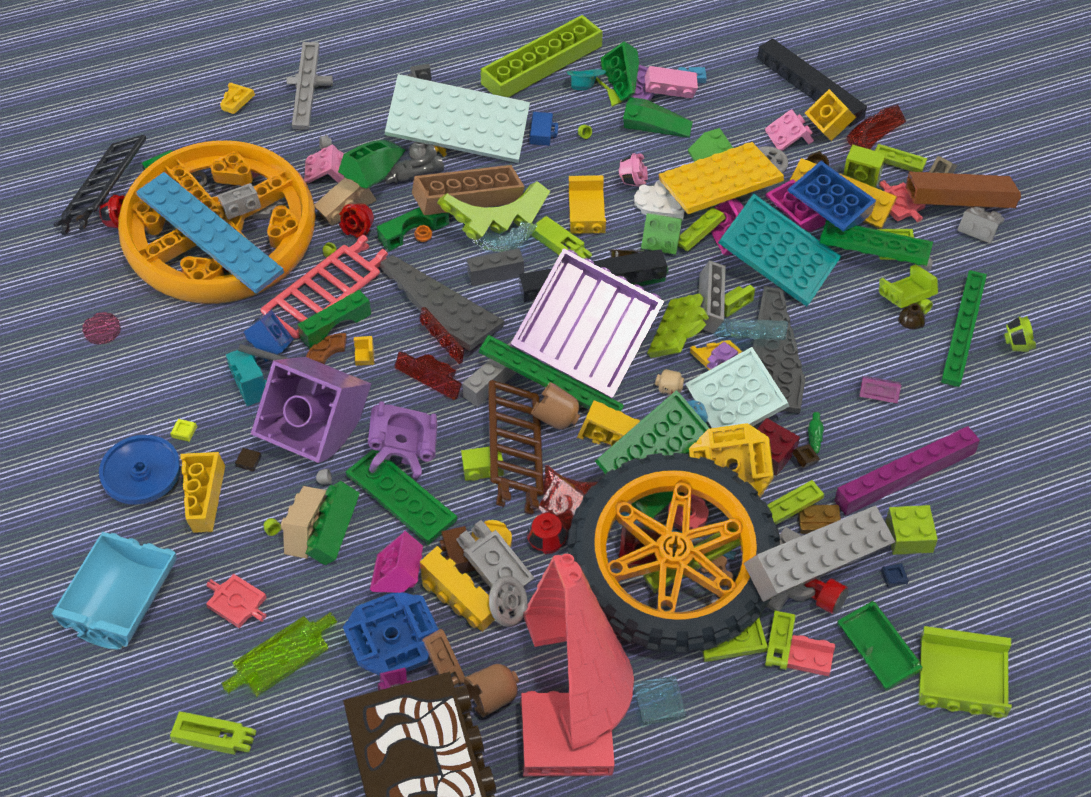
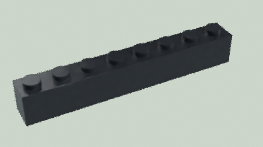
M772 38L759 46L757 59L814 101H817L830 89L856 116L848 126L852 127L865 118L867 105Z
M662 249L593 261L594 265L609 269L613 275L622 276L629 283L661 279L667 275V263ZM552 268L519 274V287L524 303L535 301Z

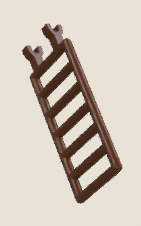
M490 380L488 382L490 480L492 483L498 484L496 505L504 507L505 500H511L509 488L526 492L525 513L532 515L534 513L533 509L540 507L537 496L544 494L541 420L533 415L532 423L497 412L496 404L532 415V409L536 402L540 403V397L536 393ZM496 389L532 400V407L497 397ZM497 420L532 430L534 438L497 428ZM497 436L533 446L534 454L497 444ZM498 452L534 462L535 470L498 460ZM498 468L534 478L536 480V487L499 477Z

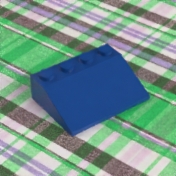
M822 161L788 188L789 193L842 231L861 224L872 214L876 203L873 197Z

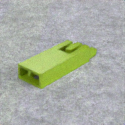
M547 216L531 227V235L559 256L564 248L566 250H573L583 259L592 257L591 252L584 248L582 240Z
M179 711L170 738L173 743L235 755L237 750L250 752L251 746L247 744L253 743L254 739L250 736H255L257 731L253 728L243 727L241 723ZM221 732L233 734L232 737H228L227 734H224L223 738L219 737Z

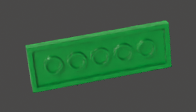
M828 220L819 242L827 246L841 247L845 250H855L863 254L869 253L882 258L888 257L901 262L907 261L925 266L928 264L933 246V241L861 226H854L846 231H842Z
M371 450L346 470L347 477L428 545L439 537L442 531H446L457 521V515L390 460L385 459L378 466L376 472H370L369 466L374 457L379 453L378 450Z

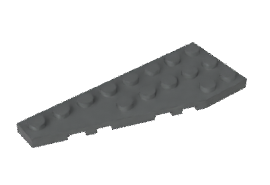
M394 255L381 261L380 268L391 280L394 279L398 283V288L407 293V298L420 312H424L428 316L430 323H434L442 335L470 351L483 342L488 335L491 336L504 327V320Z
M764 286L753 349L789 404V407L782 411L800 414L805 376L802 372L801 360H799L797 344L790 325V317L787 313L783 290Z

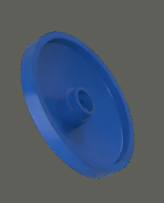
M137 435L116 443L107 451L100 463L99 477L105 492L116 501L134 505L145 504L161 498L173 488L179 478L181 464L176 449L167 440L154 435Z

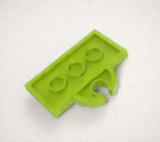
M700 293L670 300L647 352L651 358L680 353L686 339L693 337L706 326L703 320H708L709 316L704 308L700 307L704 299Z

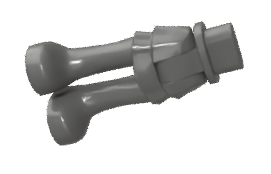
M431 144L426 147V154L423 157L409 161L405 160L396 164L384 180L387 184L391 182L396 184L398 181L408 182L409 180H414V176L444 171V164L441 157L437 155L435 147Z

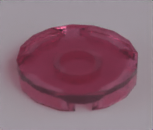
M107 312L96 313L93 315L94 317L86 319L83 324V334L86 340L98 345L113 341L121 331L118 318L112 313Z

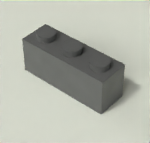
M520 248L468 258L467 269L471 285L476 286L506 280L523 274L524 260Z

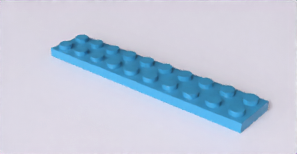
M165 172L136 191L139 198L254 293H259L284 273L280 265Z

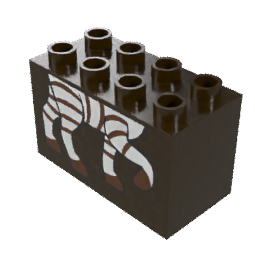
M450 671L343 700L366 797H495L494 794H497L490 766L485 767L482 755L484 746L478 725L473 726L470 715L472 706L467 687L464 685L454 688Z

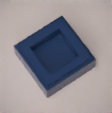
M902 563L882 567L881 572L888 588L908 584L909 579Z

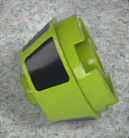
M1019 316L1006 324L1007 333H1004L1006 344L1011 345L1012 351L1029 352V350L1036 349V342L1033 341V330L1028 316L1021 318Z

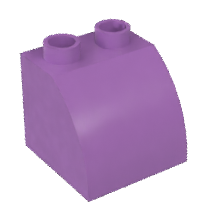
M307 357L273 360L251 435L317 463L323 462L341 448L355 429L361 418L371 383Z

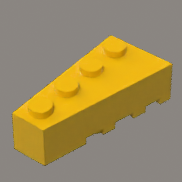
M593 401L577 438L583 440L584 437L593 439L592 443L600 445L601 442L612 446L638 424L640 420L627 416L621 411H616L603 403Z
M219 452L180 454L184 479L183 490L185 492L186 521L193 533L213 532L225 464Z
M436 546L420 561L423 587L429 592H434L442 603L450 605L457 615L465 617L473 628L477 627L483 632L495 620L489 608V595L480 586L475 588L471 577L466 573L462 575L455 567L456 563L451 558L446 560L441 555L442 550Z

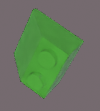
M718 128L704 132L688 149V153L695 162L699 159L727 151L733 147L722 130Z

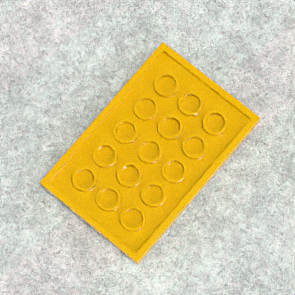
M751 142L689 164H684L681 167L667 170L659 174V180L686 213L691 214L784 181V175Z

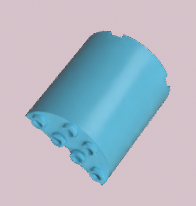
M102 532L52 612L53 617L64 628H73L79 632L77 635L79 638L94 645L117 650L121 649L122 646L127 647L177 559L176 553L168 548H158L151 543L140 546V543L133 538L126 539L115 533Z

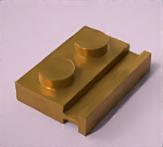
M811 505L798 512L800 534H808L841 520L839 505Z

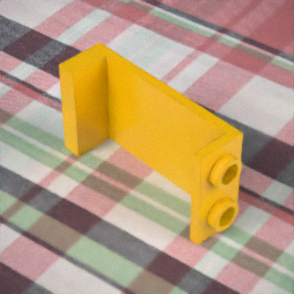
M603 175L569 176L570 233H606Z

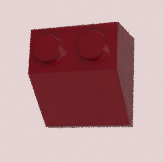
M634 522L636 526L657 542L661 535L642 523ZM623 525L619 558L645 546ZM655 553L627 566L628 568H633L658 560Z

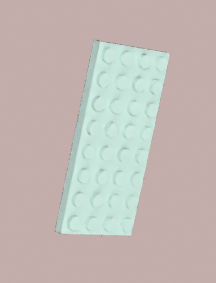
M398 74L385 135L518 163L530 102Z

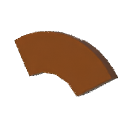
M338 333L325 337L323 341L317 345L314 344L310 348L306 357L325 365L326 360L331 355L337 352H345L347 334Z

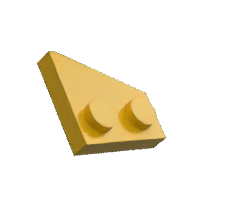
M229 83V90L225 92L220 106L223 111L235 114L255 96L254 90Z

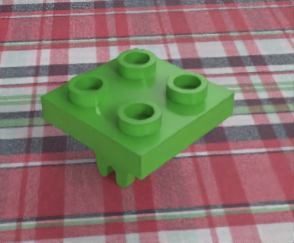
M647 213L641 248L647 250L662 249L664 253L677 254L682 218Z

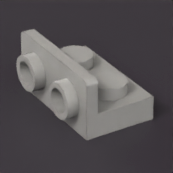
M251 183L217 195L227 219L261 208L258 194Z

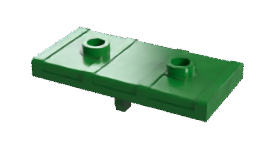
M871 601L837 621L838 626L849 638L854 648L857 649L886 691L922 671L923 667L920 661L876 602Z

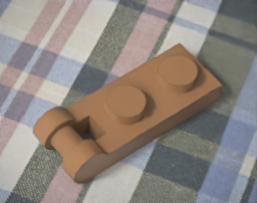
M439 629L423 638L422 641L437 673L442 674L450 671L451 674L454 672L452 677L454 686L458 683L461 685L466 679L444 631Z

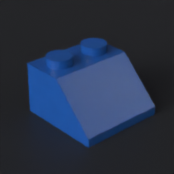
M272 309L244 331L247 341L252 343L255 348L277 355L294 340Z

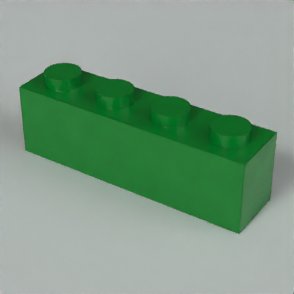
M342 481L328 487L325 493L327 495L325 502H323L319 509V518L313 525V534L307 541L308 547L305 554L323 565L336 560L360 492Z

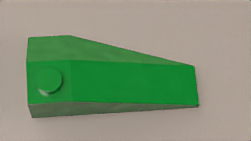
M624 41L601 57L602 70L606 71L605 74L609 78L608 81L613 85L616 94L622 102L635 94L639 67L637 49Z
M634 97L629 98L623 117L624 128L690 138L693 121L647 99Z

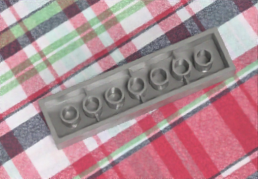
M875 505L759 553L746 561L744 565L764 602L881 551L895 543V540Z

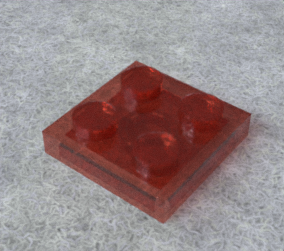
M556 475L538 509L543 513L557 516L568 531L571 528L575 511L580 506L585 493L563 476Z

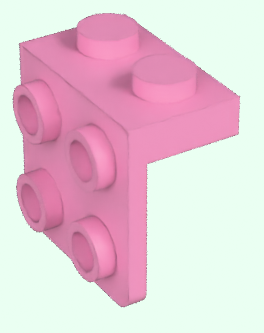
M792 109L765 128L766 133L776 148L781 151L801 137L805 139L808 145L814 141L811 137L813 133L808 125H803L805 120L800 114L797 116Z
M332 144L308 156L305 162V182L308 184L329 174L339 183L344 179V175L338 172L343 152L339 151Z

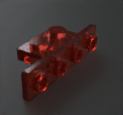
M422 307L419 318L421 324L435 337L452 359L458 364L463 363L465 348L451 336L426 307Z
M403 351L398 352L394 366L396 369L453 400L458 398L462 384L453 379L456 370L451 368L449 364L440 362L429 354L414 358Z

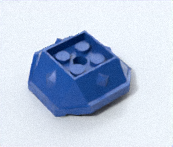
M392 592L356 606L343 626L344 633L358 666L380 676V673L405 668L406 672L428 664L430 656L422 639L439 630L424 597L404 592Z

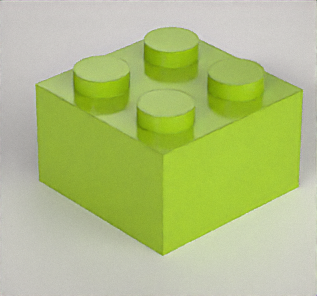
M852 145L846 158L843 175L877 188L881 179L886 154Z
M930 505L889 507L885 521L895 540V543L891 544L893 555L933 553L938 538Z

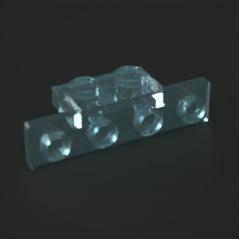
M724 319L714 335L716 337L785 340L788 322Z

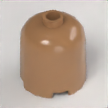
M549 383L542 392L544 398L540 403L536 402L531 414L558 430L566 429L570 424L575 425L580 417L577 414L579 411L578 400L556 384Z
M503 664L491 665L466 676V680L463 681L467 687L470 699L473 698L477 705L474 709L481 717H485L505 706L517 696L518 676L515 671H510Z

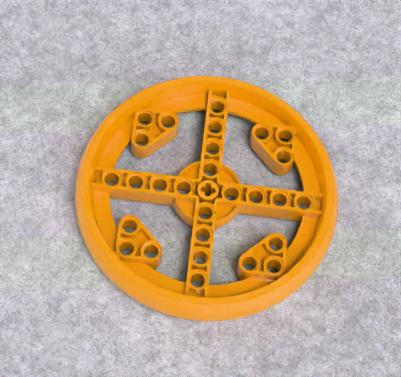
M239 141L197 143L180 148L161 157L145 169L134 181L120 209L118 220L120 245L124 256L136 274L148 285L165 295L183 301L202 304L228 303L257 294L233 274L224 275L222 265L211 258L184 257L180 262L182 272L165 264L167 261L196 246L193 241L178 229L148 244L145 231L150 235L159 234L163 229L166 219L139 198L136 191L165 172L241 235H243L241 231L245 218L283 197L286 198L289 209L283 205L276 206L273 209L267 229L270 246L276 248L269 257L283 268L284 273L259 293L276 285L294 270L310 245L315 227L313 197L300 173L288 161L276 153L254 144ZM211 168L213 180L216 183L244 186L253 181L251 171L256 172L267 178V180L254 186L261 208L227 219L218 197H210L191 173Z

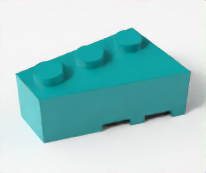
M238 350L225 354L230 371L246 406L261 402L267 381L266 379L264 380L260 366L256 364L255 356Z

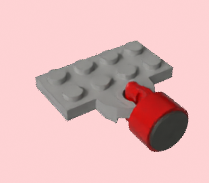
M785 527L780 534V545L802 535ZM819 577L771 598L766 607L773 611H780L788 598L796 601H805V599L811 597L817 601L816 606L833 615L838 613L843 606L849 590L847 586L832 578L824 583Z

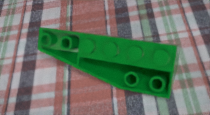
M376 140L362 144L343 154L338 172L344 175L346 179L356 182L360 187L368 189L387 177L406 149L388 140Z

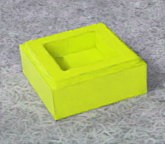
M178 419L170 433L171 437L190 442L197 424Z

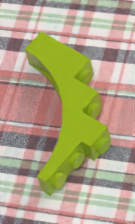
M536 181L529 185L517 200L500 207L484 208L472 206L457 200L448 193L440 197L437 204L445 212L455 216L458 222L464 223L462 231L469 238L477 240L483 237L488 227L493 232L501 234L508 230L512 221L517 226L523 228L530 225L550 191Z

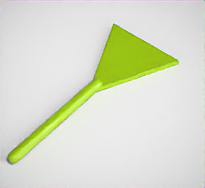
M596 76L595 80L607 90L612 107L621 103L622 101L615 90L610 89Z

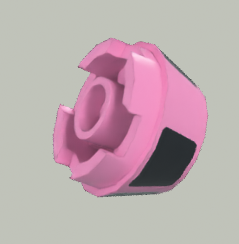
M633 153L620 161L619 175L624 184L636 187L646 184L644 180H648L647 166H644L642 162L644 159L643 154Z

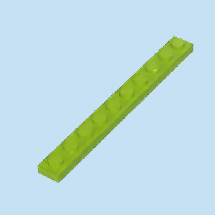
M811 480L768 504V507L773 514L774 523L777 525L822 500L824 493ZM733 528L727 529L730 532H736ZM716 533L694 545V548L721 537L720 533ZM737 539L704 554V556L713 561L740 546V540ZM694 559L688 564L694 570L702 567ZM667 568L666 587L674 583L677 569ZM659 571L644 574L643 578L654 593L658 592Z

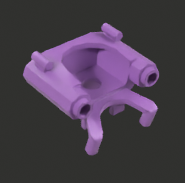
M383 401L379 402V405H375L371 409L368 444L371 449L380 450V452L372 460L369 471L372 473L376 472L378 466L385 459L390 460L392 455L403 457L401 463L410 465L413 472L411 478L417 482L422 473L417 457L425 462H429L436 456L437 415L431 414L430 416L415 410L385 405Z

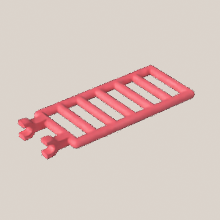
M362 235L351 247L341 246L261 308V313L266 314L276 305H279L302 322L308 318L284 300L292 294L314 312L318 313L323 309L300 292L298 288L304 284L308 285L330 302L327 306L329 307L355 291L360 290L380 274L378 267H380L381 261L386 259L388 252L382 249L374 259L368 262L358 254L369 248V245L366 243L368 238ZM345 253L370 271V273L363 278L337 258ZM332 263L357 283L349 288L324 268ZM319 273L344 293L335 298L311 278ZM278 317L294 339L300 337L298 329H293Z

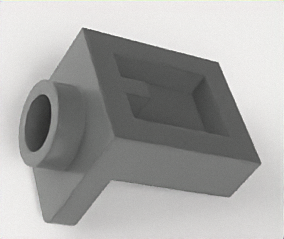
M429 63L410 67V74L408 76L431 80Z

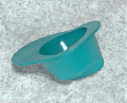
M601 69L567 71V74L571 75V87L573 90L590 89L594 85L596 76L606 73L605 70Z

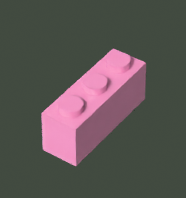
M649 66L645 74V92L693 99L698 89L697 73Z

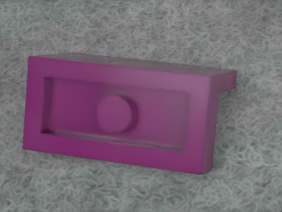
M862 376L859 397L898 404L901 383Z

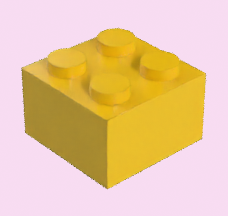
M830 89L805 112L810 120L831 141L856 118Z

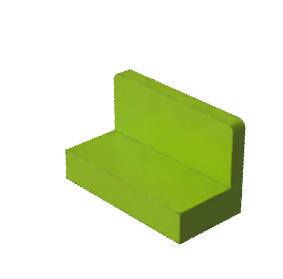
M748 285L744 289L738 286L725 294L724 316L727 318L754 301L755 288L752 285Z

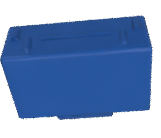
M533 112L529 138L530 144L550 146L551 137H557L559 125L557 122H552L553 113Z

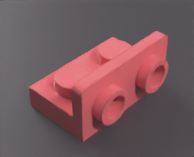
M793 635L787 668L829 677L835 644L826 640L810 639L803 635Z

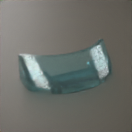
M521 221L518 228H511L510 233L503 232L501 234L493 232L488 227L483 237L477 240L472 239V242L480 248L493 252L513 250L523 245L529 239L537 224Z

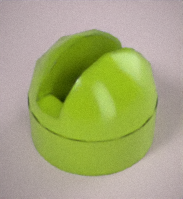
M584 124L578 127L577 131L580 137L588 139L592 135V128Z
M331 242L326 243L322 249L323 255L327 258L337 250L335 244Z
M929 299L917 302L924 315L933 307V302Z
M269 518L263 524L264 531L269 536H274L281 530V524L275 518Z

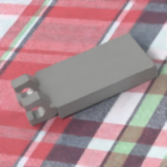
M482 520L477 522L471 529L476 537L479 538L477 541L474 540L467 530L457 538L456 541L464 549V556L490 588L496 580L504 576L516 578L523 587L534 579L533 575L496 530L491 532ZM508 584L507 590L512 591L513 586ZM499 590V593H498V597H499V598H500V595H501V593H502L501 590Z

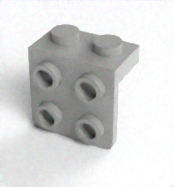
M971 206L964 212L957 231L991 244L998 226L1004 222L1005 218L1001 217L1002 214L992 211L990 213L985 211L984 207Z

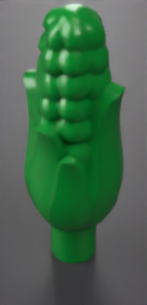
M819 412L813 413L812 420L808 426L809 444L816 454L819 453L824 432Z

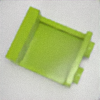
M916 264L910 266L909 277L894 283H890L884 278L879 279L880 294L900 308L938 294L937 277Z

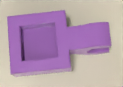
M722 342L711 352V356L708 358L710 363L707 364V367L713 369L738 355V351L727 343Z

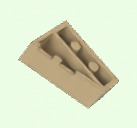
M344 178L314 205L319 214L333 226L341 221L339 213L347 204L363 203L368 206L375 202L376 198L369 188H362L356 182Z
M303 486L300 493L296 494L293 506L290 505L288 515L281 522L285 555L308 559V555L305 554L308 547L307 541L313 534L315 521L319 518L320 506L325 502L326 490Z

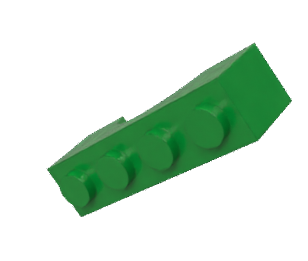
M419 207L376 226L378 239L389 252L404 245L403 238L411 229L425 225L435 231L449 225V213L424 215Z
M360 290L346 296L297 324L300 339L310 349L314 344L317 345L323 341L330 330L344 320H353L355 323L360 322L371 315L370 300Z

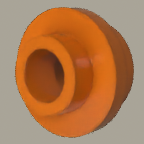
M421 225L417 227L414 235L416 240L426 242L432 238V231L428 226Z

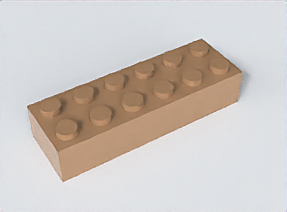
M512 165L414 176L412 194L423 214L431 215L447 213L437 204L440 197L447 193L457 200L472 206L492 207L508 205L514 202L523 194L525 186Z

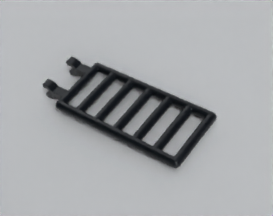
M139 135L110 145L61 214L62 219L53 224L54 227L62 226L60 232L62 235L68 233L71 221L73 223L80 221V226L78 227L80 230H84L87 227V220L90 215L98 210L146 141L145 135ZM129 145H133L132 147L115 151L116 149H119V148H122V147H126V146H129ZM126 156V157L123 158V159H119V160H116V161L108 162V160H112V159H116V158H119V157ZM118 167L117 170L99 174L102 171ZM110 179L108 182L91 186L92 183ZM101 191L100 194L82 198L84 195ZM93 203L91 206L74 210L75 207Z

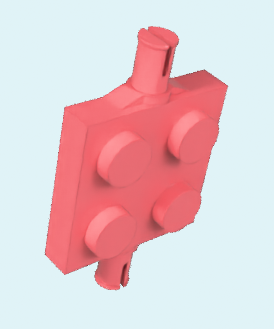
M885 180L880 182L879 186L885 192L897 196L889 213L897 222L909 216H912L916 222H920L923 219L918 211L924 209L926 204H914L904 182L896 186L888 185Z
M233 574L221 585L212 579L207 582L206 586L215 591L213 597L206 603L207 608L236 627L240 628L251 616H254L261 622L266 618L267 614L258 609L265 601L266 594L240 577Z

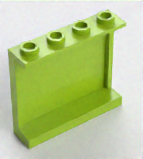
M924 626L920 637V664L923 668L919 672L918 705H924L927 708H945L953 712L965 711L974 715L986 714L995 718L1007 717L1012 708V705L1008 704V651L1011 647V638Z

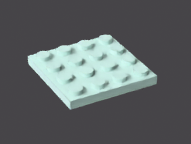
M753 347L685 383L694 400L704 404L708 415L707 422L711 428L745 423L754 426L789 407L787 400Z

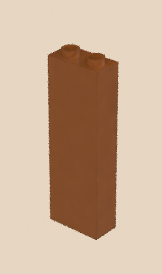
M909 171L905 186L914 204L1016 208L1017 203L1021 199V192L1010 176Z

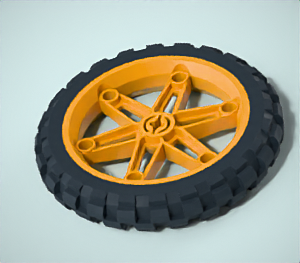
M657 453L647 455L646 458L639 460L634 458L622 463L621 467L616 470L612 469L607 472L584 495L580 506L577 507L573 516L568 538V554H571L574 557V561L581 567L614 633L619 635L620 639L632 645L635 643L644 646L646 650L660 653L661 651H670L673 654H687L695 650H709L725 641H731L741 635L747 627H751L761 616V613L768 606L771 599L762 601L744 563L759 553L779 546L781 540L778 527L772 518V512L766 502L762 501L758 496V491L749 482H744L738 477V473L725 466L723 468L714 464L715 461L701 456L699 459L689 457V454L673 453V455ZM674 491L666 526L630 505L640 498L654 493ZM683 492L686 496H680L678 493ZM691 494L715 505L729 520L689 530ZM677 506H683L682 533L672 532ZM627 512L630 515L622 516L620 513ZM617 520L619 524L623 525L645 546L608 563L606 552L607 538L613 523ZM637 520L661 535L657 542L636 526L634 522ZM733 528L736 532H730L727 529ZM715 533H720L721 537H718L695 548L691 541L693 539L701 538ZM739 539L742 549V564L739 575L734 582L706 558L704 554ZM674 544H676L675 557H672V549L674 547ZM655 553L658 560L633 568H628L627 566ZM694 559L716 579L711 581L689 567L688 564ZM617 568L621 572L613 573L611 570ZM667 568L677 569L671 597L665 596ZM659 571L657 609L646 606L634 599L618 582ZM683 575L720 597L717 601L703 608L687 612H675ZM721 585H726V586H728L730 589H729V590H723V589L720 588V586H721ZM669 606L671 610L663 611L661 607Z

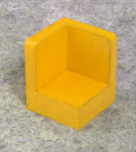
M372 336L354 337L355 365H374Z

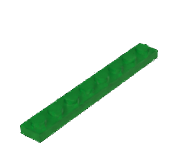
M971 270L968 272L941 383L956 387L961 385L987 274Z
M490 335L487 336L479 349L480 354L544 387L549 383L556 384L578 400L579 405L590 410L593 401L603 403L616 411L623 409L624 405Z

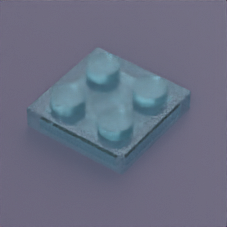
M676 675L634 683L633 689L643 726L686 718V711Z

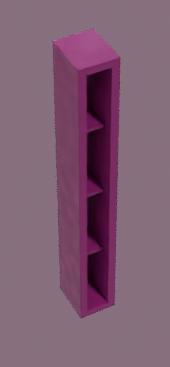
M969 426L960 429L838 487L834 502L839 505L845 516L975 454L980 439Z

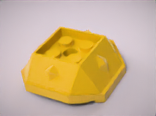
M748 423L708 429L689 448L690 457L699 459L701 456L715 461L714 464L723 468L725 466L729 468L730 464L738 463L737 468L733 471L738 473V477L744 482H749L758 491L759 497L763 495L774 479L770 439Z

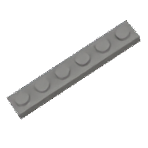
M319 42L302 43L292 119L293 129L310 128L320 49Z

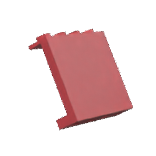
M528 691L521 693L523 776H611L613 774L615 765L612 731H605L599 735L598 740L572 749L559 714L560 708L570 706L569 693H559L558 691H550L548 693Z

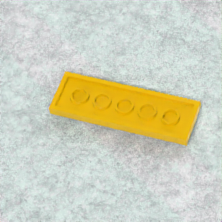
M801 158L790 180L798 181L816 164ZM842 175L876 200L872 214L863 222L882 229L897 196Z

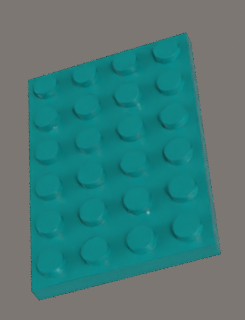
M753 194L718 242L806 307L810 304L841 258L825 244L819 243L818 239L755 194Z

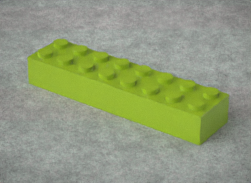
M581 15L481 68V84L493 95L508 98L602 47L603 31Z

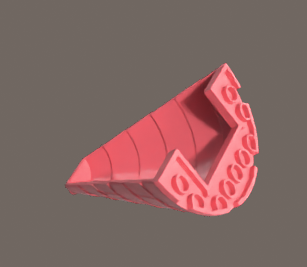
M571 554L554 555L523 615L535 647L567 641L570 706L560 708L559 714L572 749L597 741L599 735L607 730L611 732L621 722L632 701L634 676L630 661L609 624L605 613L601 609L596 596L592 592L581 567L574 561V557Z

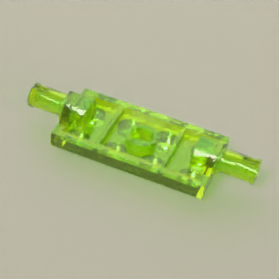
M328 612V614L316 622L308 621L305 616L293 622L232 662L237 673L221 682L223 689L229 695L232 691L245 684L249 686L256 697L329 649L328 644L321 635L323 631L337 624L334 615L331 616V612Z

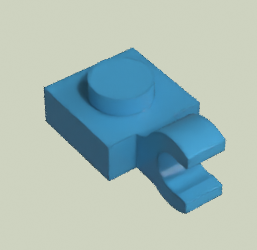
M685 67L678 68L681 71L697 73V83H706L705 67H689L688 70Z

